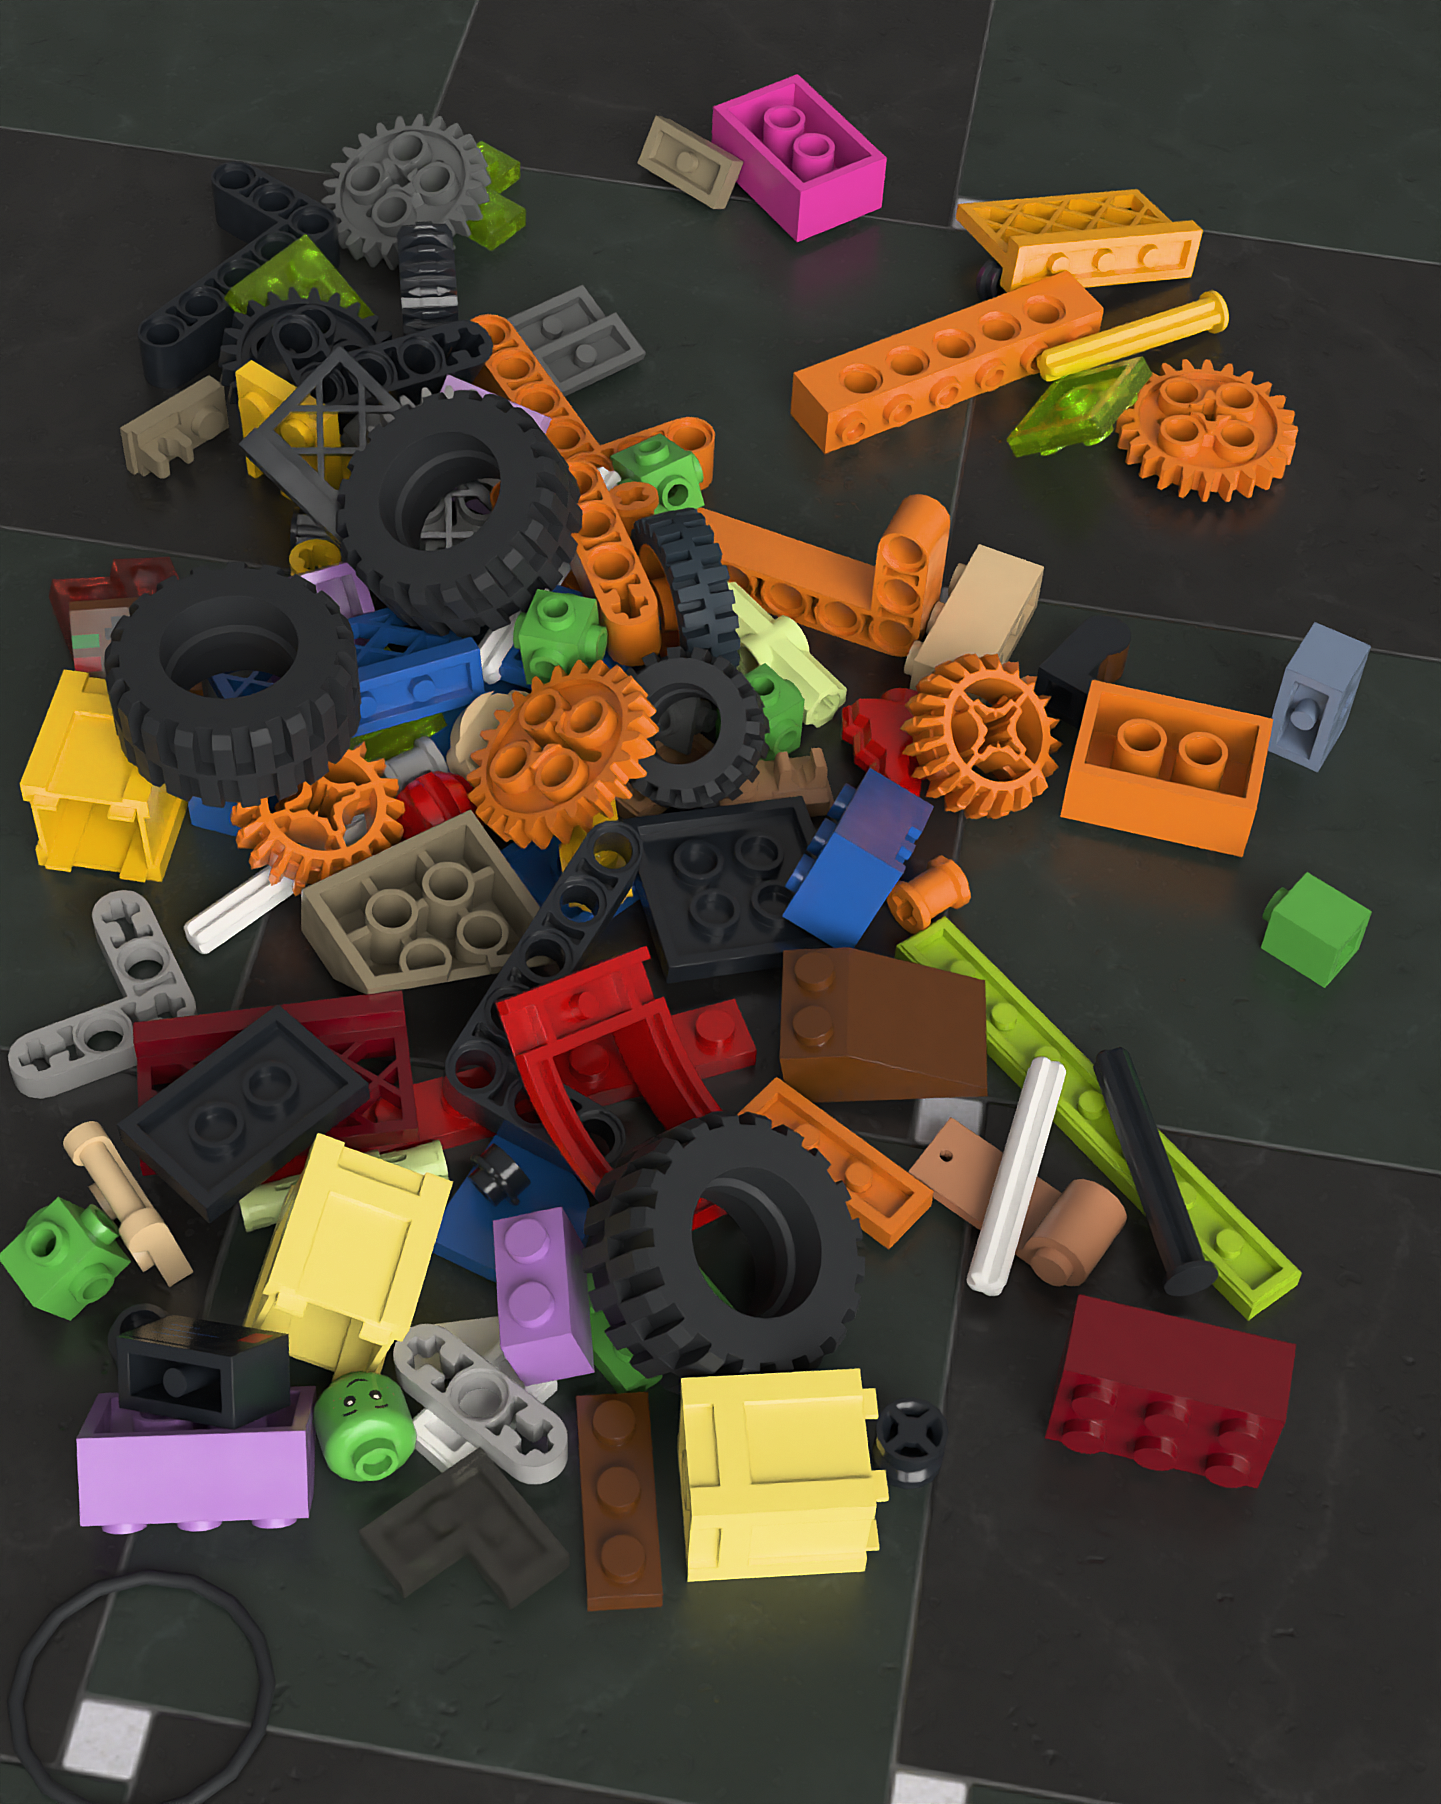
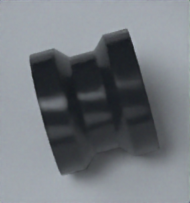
M909 1397L899 1398L887 1404L879 1414L871 1456L875 1470H885L886 1479L890 1485L903 1489L921 1488L932 1482L938 1475L949 1434L947 1421L941 1411L927 1400ZM904 1447L917 1448L920 1454L901 1452L900 1450Z

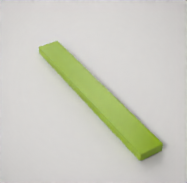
M946 916L932 923L927 929L919 931L896 946L895 959L985 980L987 1054L1021 1089L1023 1088L1028 1068L1031 1067L1032 1060L1035 1058L1046 1057L1050 1061H1057L1064 1065L1066 1076L1053 1122L1145 1215L1093 1070L1094 1064ZM1158 1129L1206 1261L1213 1262L1216 1265L1218 1278L1212 1285L1249 1321L1296 1287L1302 1272Z

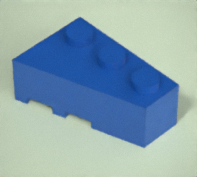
M869 768L857 789L845 783L827 813V816L837 821L836 824L825 818L806 851L816 856L815 860L804 854L784 886L795 894L782 917L834 948H854L906 868L903 863L905 859L908 861L916 846L914 842L921 835L934 806L872 768Z

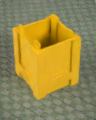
M63 670L20 782L23 801L30 802L39 841L35 850L38 863L45 866L46 869L71 872L72 867L77 866L120 872V879L162 882L188 807V801L168 794L165 783L160 788L152 785L139 774L138 767L127 760L121 749L119 736L116 733L105 679L89 677V673Z

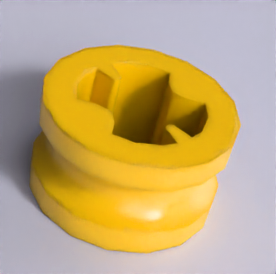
M321 539L306 540L297 544L291 550L289 556L291 576L310 571L307 568L314 570L315 566L321 568L322 566L342 562L339 548L335 544Z

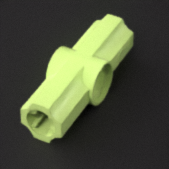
M727 581L729 590L734 592L736 603L732 604V607L739 620V628L735 629L740 637V649L737 650L740 662L736 669L745 675L766 663L782 679L790 680L799 689L802 697L805 699L803 723L805 725L813 724L818 728L832 720L836 711L846 701L847 688L810 654L807 639L794 620L784 615L774 619L736 582Z

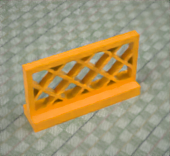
M1138 189L958 204L955 217L1003 267L1000 286L1007 293L1064 271H1068L1084 288L1190 278L1203 229L1193 220L1172 222Z

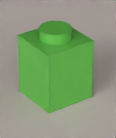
M1306 872L1290 891L1284 887L1280 888L1266 906L1262 919L1268 922L1261 948L1326 988L1359 950L1372 911L1309 872Z

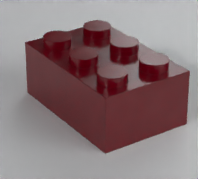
M1078 1294L1059 1363L1045 1438L1062 1442L1067 1448L1079 1453L1095 1454L1105 1452L1134 1459L1140 1466L1151 1470L1166 1471L1177 1469L1205 1476L1210 1482L1222 1487L1238 1488L1248 1486L1258 1489L1286 1422L1296 1344Z

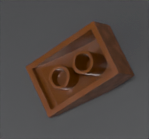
M850 947L784 950L779 1057L784 1082L812 1103L988 1096L985 980Z

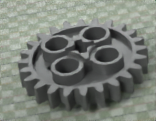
M423 114L417 115L412 126H407L402 116H398L394 129L389 131L380 122L377 124V136L371 139L363 133L358 135L362 145L358 150L350 147L342 149L348 160L346 163L331 164L330 167L336 178L324 181L323 185L329 196L321 199V203L331 209L337 217L339 245L341 248H348L355 260L365 256L370 267H375L384 258L390 270L396 268L399 263L397 233L402 225H415L416 222L432 221L433 224H447L453 236L457 233L469 237L471 231L466 221L482 220L483 215L478 204L490 201L485 187L491 184V178L486 170L488 164L481 149L477 147L471 134H463L458 123H454L447 128L441 116L434 119L430 126L427 125Z

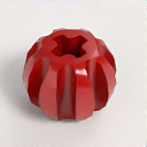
M442 771L430 772L411 781L395 798L403 801L405 806V813L401 814L396 820L403 825L402 828L404 829L399 843L470 809L484 827V822L475 813L478 807L468 799V794L474 787L462 776Z

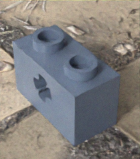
M1314 622L1285 669L1271 717L1274 720L1268 751L1315 772L1320 770L1346 726L1371 645Z

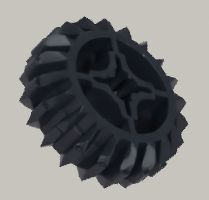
M432 221L416 222L415 225H402L397 233L404 336L459 321L452 231L447 224H433Z

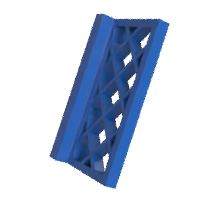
M389 608L348 618L354 639H369L365 646L355 644L362 703L360 705L361 719L358 731L352 738L470 705L477 697L485 693L480 648L472 637L462 639L451 629L448 635L438 636L426 633L424 630L403 627L409 624L399 619ZM389 643L408 646L404 653L384 650ZM229 671L207 678L220 699L251 695L274 684L267 682L273 674L261 671H253L248 678L227 675L237 671Z

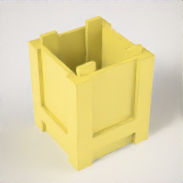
M318 1133L311 1145L304 1169L296 1185H291L285 1197L242 1326L289 1334V1356L334 1371L333 1382L340 1376L350 1372L364 1371L381 1374L387 1351L394 1340L402 1342L407 1335L453 1181L428 1172L425 1175L345 1147V1142Z
M860 1369L681 1378L677 1452L688 1582L865 1571L866 1551L879 1550L876 1520H873L877 1507L876 1502L888 1501L889 1495L886 1471H871L865 1419H878V1407L875 1388L862 1389Z

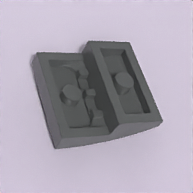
M583 284L507 319L564 397L643 360L646 355L644 349L618 314L615 312L606 317Z

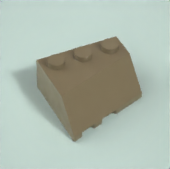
M470 809L302 889L301 931L333 979L366 995L499 973L536 916L540 906ZM536 956L526 962L528 968L556 963L553 959L546 956Z

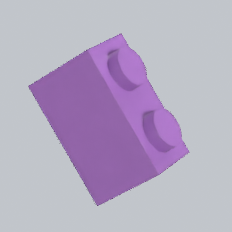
M562 1207L494 1220L493 1231L500 1348L507 1361L525 1386L594 1373L587 1273L583 1272L582 1249L585 1247Z

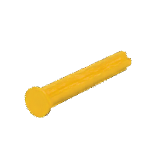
M1210 290L1202 293L1198 301L1046 349L1036 358V366L1040 370L1041 378L1051 382L1206 330L1211 333H1219L1224 331L1228 325V308L1223 297L1218 292Z

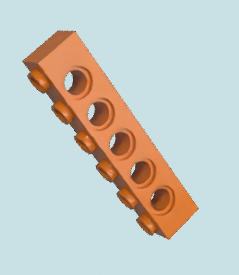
M1068 271L1061 272L794 372L790 414L821 451L827 454L847 445L856 444L865 438L891 428L902 426L909 421L935 411L949 408L956 403L979 394L993 391L1000 386L1023 377L1039 373L1040 370L1036 366V358L1044 350L1099 333L1104 308Z

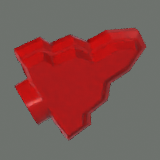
M895 688L886 691L881 695L880 699H858L853 705L842 708V740L853 745L854 764L866 773L869 768H872L920 797L922 780L927 777L921 779L911 777L919 763L916 756L912 757L902 754L906 746L913 743V737L900 729L906 720L913 718L904 705L909 702L911 697L917 695L918 692L908 688Z

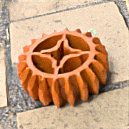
M976 653L972 655L965 654L954 661L948 660L937 665L935 670L931 672L932 674L922 678L915 686L918 694L911 697L909 702L904 705L913 718L906 720L900 729L913 737V743L907 745L902 754L912 757L916 756L919 763L911 777L918 779L927 777L930 784L926 797L938 798L944 795L945 811L957 812L963 810L966 819H979L984 816L998 819L1008 815L1010 811L1016 812L1028 807L1029 803L1033 802V797L1041 795L1048 788L1045 777L1051 776L1059 768L1050 757V754L1057 752L1063 744L1051 736L1050 729L1055 728L1060 719L1047 717L1044 709L1052 696H1037L1033 691L1037 676L1027 675L1019 678V662L1008 661L1001 664L998 654H986L978 657ZM966 693L980 696L992 706L987 707L978 698L972 701ZM976 765L985 774L992 772L999 782L978 775L971 769L972 766Z
M364 741L356 745L353 750L348 749L342 759L336 764L328 761L329 772L311 786L306 781L299 784L298 792L291 796V801L284 803L281 811L270 813L268 797L260 799V806L242 808L241 802H235L237 805L232 807L230 821L233 826L241 828L238 830L235 839L237 848L254 849L248 861L251 870L269 865L272 867L268 877L271 886L281 882L284 876L294 880L292 891L296 897L301 894V890L305 888L306 884L319 882L399 844L404 829L402 828L403 825L396 820L401 814L405 813V806L403 801L394 799L399 790L398 779L381 778L386 769L384 758L371 762L364 760L367 751ZM307 809H315L318 811L313 815ZM323 812L329 818H321L318 816ZM364 813L367 833L356 843L347 847L343 839L346 832L345 825L351 824L354 816ZM298 843L305 844V845H307V846L310 847V848H307V847H305V846H302V845H300V844H298Z

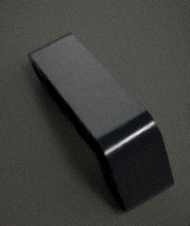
M291 312L279 316L273 323L258 351L257 363L295 387H298L332 352L320 328L312 319L304 314ZM459 320L347 353L398 403L400 397L404 395L414 405H417L421 401L422 388L427 387L432 395L440 393L447 374L472 384L492 355L493 343L491 336L481 325L469 320ZM283 345L290 347L296 353L288 351ZM339 365L322 382L323 403L325 405H359L358 382ZM408 367H411V368L414 369L417 373H414V372L411 371ZM316 389L310 395L316 397ZM365 389V405H381ZM338 414L339 428L346 426L358 414Z

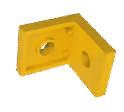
M252 360L235 372L243 438L255 427L258 428L297 388ZM309 395L301 405H316V399ZM291 414L275 432L291 447H317V414ZM323 414L324 447H341L344 444L340 441L342 435L339 433L338 414ZM301 456L318 473L317 456ZM324 456V479L335 490H339L342 479L349 480L352 472L347 466L352 456ZM246 457L248 474L257 479L263 472ZM281 491V495H283V496H285L286 498H288L289 500H291L286 494H284V493Z

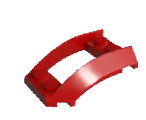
M647 945L589 964L588 967L516 995L494 1001L519 1075L540 1121L562 1157L594 1198L595 1189L604 1174L612 1171L613 1168L598 1150L579 1119L560 1079L553 1060L554 1056L612 1033L618 1050L636 1086L666 1130L694 1117L698 1119L711 1112L723 1111L711 1096L689 1059L673 1023L664 996L656 999L654 997L642 962L651 958ZM700 1197L694 1211L692 1231L727 1214V1212L715 1203Z

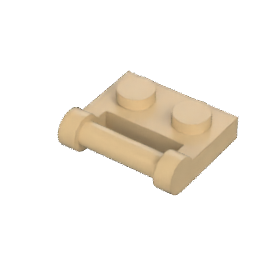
M89 1121L73 1128L64 1138V1149L73 1163L78 1166H85L95 1183L88 1187L103 1211L112 1220L118 1218L121 1222L119 1228L121 1239L142 1272L155 1265L169 1287L193 1273L191 1266L167 1225L148 1200L102 1126L98 1122Z

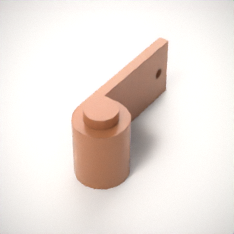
M950 1117L908 1173L933 1190L934 1199L981 1231L1003 1152ZM940 1156H945L947 1158L945 1161H943L940 1158ZM1037 1176L1015 1255L1031 1265L1037 1276L1051 1285L1079 1286L1085 1282L1126 1224L1127 1215L1124 1206L1114 1194L1096 1182L1085 1179L1073 1180L1061 1193Z

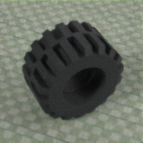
M681 646L667 648L668 656L659 658L653 652L642 658L646 666L636 672L630 666L625 672L628 676L631 675L648 694L647 699L656 708L657 712L651 717L653 722L657 725L666 709L677 701L690 697H700L710 700L718 708L721 715V730L714 747L701 759L688 764H671L665 761L657 752L655 735L647 740L656 749L655 754L638 761L647 772L646 776L638 779H629L628 782L641 794L667 809L669 806L675 807L679 811L695 810L696 807H719V801L726 797H729L732 801L743 794L740 786L747 779L752 783L755 781L760 773L756 765L760 758L766 759L769 749L765 742V734L770 733L769 720L764 715L762 708L765 706L759 694L730 661L720 655L716 658L706 649L694 647L693 652L689 653L685 652Z

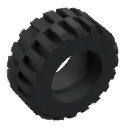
M476 390L454 391L453 398L450 399L443 392L422 397V405L412 408L410 404H406L393 412L395 419L384 428L378 424L367 435L370 442L363 452L356 449L349 461L347 468L352 472L349 480L342 479L337 496V501L344 509L337 510L335 516L336 533L342 538L341 551L347 563L356 571V576L399 619L410 626H420L426 633L438 636L448 635L450 629L458 637L476 636L480 634V626L484 625L495 631L510 625L509 617L520 610L527 613L537 589L545 590L547 588L553 591L563 578V575L559 572L562 563L570 564L573 560L578 543L571 534L580 532L583 514L582 509L577 504L581 496L577 480L569 471L567 462L535 420L521 407H513L508 399L495 394H485L482 398ZM488 478L501 480L499 496L492 513L472 536L449 548L434 551L420 550V537L423 525L430 511L442 497L454 488L473 480Z
M227 562V568L210 570L209 564L191 568V575L177 579L173 575L159 582L156 586L157 592L153 595L144 592L128 608L130 617L123 615L117 622L110 635L111 643L105 649L104 657L105 681L121 749L127 760L138 767L139 774L159 788L165 783L168 794L188 802L195 796L201 798L202 804L205 806L224 808L225 802H241L242 808L260 806V799L276 795L279 801L295 795L298 792L299 784L306 781L311 786L329 772L328 761L336 764L342 759L351 746L350 739L358 731L361 719L360 705L362 702L353 631L348 619L340 613V606L322 590L317 593L316 585L297 574H294L292 578L285 577L284 571L279 567L262 564L261 569H250L245 562ZM229 671H261L281 678L264 690L237 698H209L189 692L191 688L203 680Z
M730 1110L711 1112L698 1119L694 1117L631 1148L617 1159L616 1168L605 1173L595 1189V1199L601 1203L587 1210L583 1230L584 1234L592 1236L591 1246L582 1249L583 1272L592 1273L595 1289L588 1292L594 1312L603 1311L610 1324V1327L604 1330L614 1347L617 1350L626 1347L633 1354L629 1361L633 1368L647 1379L662 1375L660 1384L663 1388L679 1395L681 1378L804 1372L815 1369L821 1365L823 1356L835 1352L844 1340L847 1328L843 1324L855 1319L860 1304L861 1295L854 1292L855 1284L864 1282L865 1257L858 1256L856 1242L863 1239L859 1218L851 1219L846 1201L852 1198L845 1184L841 1180L834 1182L827 1171L831 1164L818 1149L812 1148L807 1151L801 1146L804 1137L784 1124L771 1129L772 1120L763 1115L745 1112L738 1116ZM700 1197L715 1203L725 1210L739 1225L749 1243L755 1265V1290L746 1315L724 1303L709 1287L699 1269L693 1249L692 1222Z

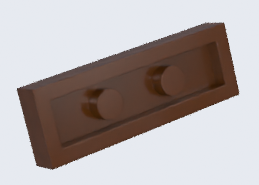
M648 1392L576 1396L587 1611L662 1607L663 1589Z

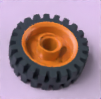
M684 508L655 514L635 521L633 524L634 529L631 531L632 544L656 595L658 614L661 617L662 629L660 630L662 646L657 656L659 658L668 656L667 648L681 646L685 652L692 653L693 648L697 647L708 650L716 658L719 655L730 661L735 668L739 666L740 656L737 650L740 649V637L735 629L739 628V620L732 607V604L736 603L734 592L729 590L727 583L730 579L726 565L722 566L721 548L719 543H714V532L710 525H706L705 517L702 513H698L695 508Z

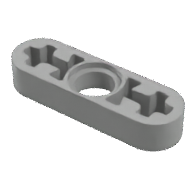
M435 1324L416 1325L409 1329L402 1342L396 1341L393 1356L396 1378L401 1388L516 1480L527 1484L548 1482L562 1472L568 1459L567 1430L561 1418L442 1326ZM439 1353L441 1370L451 1379L447 1390H445L444 1375L432 1365L425 1364L418 1370L415 1369L414 1356L419 1354L428 1359ZM476 1389L490 1390L501 1399L498 1409L485 1417H473L466 1414L460 1408V1402L467 1393ZM515 1414L516 1429L522 1436L534 1443L543 1436L547 1438L548 1452L546 1454L537 1449H533L526 1456L522 1454L521 1437L509 1427Z

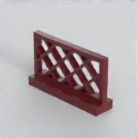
M402 990L280 1005L368 1082L370 1099L324 1135L345 1142L344 1146L353 1150L419 1141ZM275 1006L134 1022L133 1044L137 1057L138 1108L158 1094L154 1090V1085L173 1083ZM396 1055V1059L378 1076L357 1064L361 1059ZM398 1080L400 1089L393 1086V1084ZM381 1097L400 1108L403 1119L373 1123L361 1115ZM311 1145L296 1157L308 1155ZM140 1159V1166L143 1176L156 1175V1173L143 1160Z

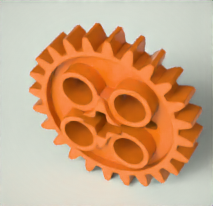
M1187 359L1182 361L1181 370L1176 371L1167 363H1163L1159 376L1146 370L1143 373L1142 383L1132 381L1129 386L1128 395H1122L1115 426V433L1119 434L1117 447L1118 449L1127 450L1125 460L1127 464L1142 463L1139 473L1141 478L1150 477L1155 474L1158 475L1159 482L1157 488L1160 490L1173 483L1179 486L1178 495L1181 498H1184L1193 489L1198 490L1202 502H1207L1210 492H1218L1225 502H1230L1232 492L1235 489L1245 497L1250 498L1252 497L1254 485L1268 490L1272 477L1279 479L1283 477L1286 465L1291 463L1296 445L1295 440L1298 427L1292 425L1295 412L1283 409L1286 400L1284 395L1269 397L1272 386L1270 382L1261 383L1256 386L1252 384L1254 374L1252 371H1248L1238 377L1233 375V364L1228 363L1222 371H1216L1208 359H1205L1202 369H1194Z
M577 660L569 675L559 665L555 666L550 682L544 684L537 676L532 678V692L526 697L517 691L513 692L511 695L514 707L509 712L496 710L493 713L500 722L497 728L481 731L480 736L488 745L486 748L471 753L470 758L479 768L466 776V779L475 787L468 794V799L478 807L475 811L476 815L506 843L512 839L520 848L525 849L533 841L543 850L547 848L553 835H555L564 845L569 844L574 827L580 826L588 834L593 828V817L598 813L611 819L614 816L611 802L615 797L630 799L633 796L626 786L629 779H638L646 776L647 772L638 761L639 759L654 755L656 749L647 739L659 732V727L651 719L657 711L647 699L648 694L618 665L610 669L602 660H597L589 669L582 660Z

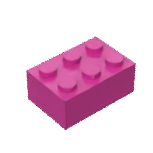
M798 74L713 107L712 143L744 161L736 182L796 242L882 208L887 157Z

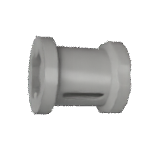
M422 736L415 739L413 748L385 761L386 769L381 778L398 779V795L411 781L424 774L434 771L445 773L449 771L444 757L435 743L428 736Z

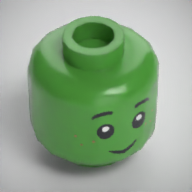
M364 1371L350 1372L342 1375L323 1391L314 1406L313 1425L323 1456L329 1469L343 1479L357 1482L383 1479L404 1465L415 1449L417 1431L401 1387L386 1375Z

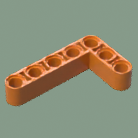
M485 314L470 320L485 328L491 336L493 343L492 355L474 379L472 385L552 418L545 435L565 461H587L595 465L596 468L604 467L611 472L614 471L611 455L661 433L684 450H690L694 453L701 465L704 476L703 482L699 483L700 490L702 491L710 485L713 479L715 432L708 422L696 417L678 418L599 445L516 329L506 318Z
M914 494L909 495L901 502L878 544L876 566L702 507L697 509V512L702 513L705 517L706 525H710L712 528L714 543H719L722 551L721 563L722 566H727L730 576L728 582H736L767 613L778 617L782 615L788 616L801 625L897 657L908 656L913 643L916 640H922L935 604L940 601L951 524L949 513L938 500L927 495Z

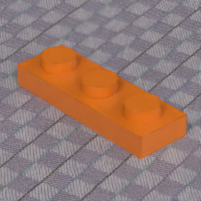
M775 1077L737 1114L739 1116L745 1112H751L766 1116L772 1120L771 1129L784 1124L804 1137L801 1146L807 1151L812 1148L818 1149L831 1164L827 1171L834 1182L843 1181L852 1198L846 1201L851 1219L859 1218L861 1229L888 1250L932 1205L933 1190L778 1077Z

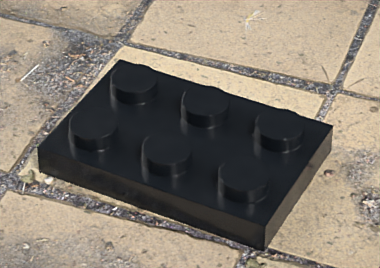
M277 1004L116 1125L121 1141L207 1222L211 1223L308 1148L318 1133L326 1134L370 1099L369 1085L366 1080Z

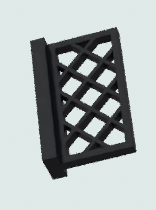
M339 345L258 428L255 427L239 443L241 452L341 548L342 538L336 533L335 516L337 510L344 509V507L337 501L339 490H335L324 479V456H353L356 449L363 452L366 448L365 414H391L394 417L393 412L403 406ZM339 365L358 382L359 405H323L322 382ZM316 389V405H301ZM365 389L381 405H365ZM291 414H317V447H291L275 430ZM323 414H359L360 447H324ZM301 456H317L318 473ZM478 480L464 483L463 485L467 489H453L442 497L445 498V531L421 532L420 540L445 539L446 548L452 547V539H467L472 536L476 531H452V498H477L492 513L490 492Z

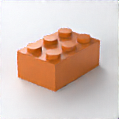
M1092 680L1070 767L1060 817L1243 858L1257 810L1274 719Z

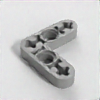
M127 890L110 892L99 899L92 911L97 942L123 998L31 1031L18 1038L10 1048L8 1061L14 1084L21 1093L32 1098L52 1097L137 1065V1057L133 1044V1022L159 1020L162 1018L158 1017V1015L169 1011L174 1018L197 1015L194 996L149 903L142 895ZM125 917L130 924H133L134 939L128 942L125 941L120 925L114 922L119 918ZM154 960L163 966L156 976L149 979H135L128 975V970L139 961ZM101 1031H115L123 1036L119 1045L108 1051H94L87 1046L89 1039ZM75 1044L78 1059L71 1061L69 1050H66V1047ZM44 1058L50 1067L46 1070L38 1071L36 1066L32 1064V1061Z

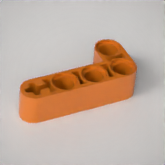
M566 461L569 465V471L577 480L581 494L577 504L583 511L580 532L571 534L578 543L573 560L570 563L571 569L583 597L597 600L600 626H605L608 632L606 650L615 662L625 666L644 665L642 658L653 652L658 655L662 646L656 595L599 470L595 465L587 461ZM500 481L493 487L490 493L492 511L499 496Z

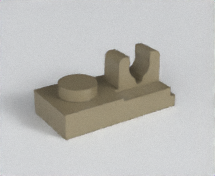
M655 116L637 164L712 209H725L744 161L673 120L662 116Z
M208 375L120 427L127 470L133 475L139 472L143 477L152 472L158 478L164 479L170 476L169 461L177 456L187 464L193 462V449L229 428L224 386H221L216 379Z

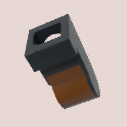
M1110 615L1089 617L1039 666L1034 692L1037 696H1052L1044 707L1045 711L1080 730L1091 681L1097 680L1114 683L1121 678L1124 672L1131 642V631L1123 621Z

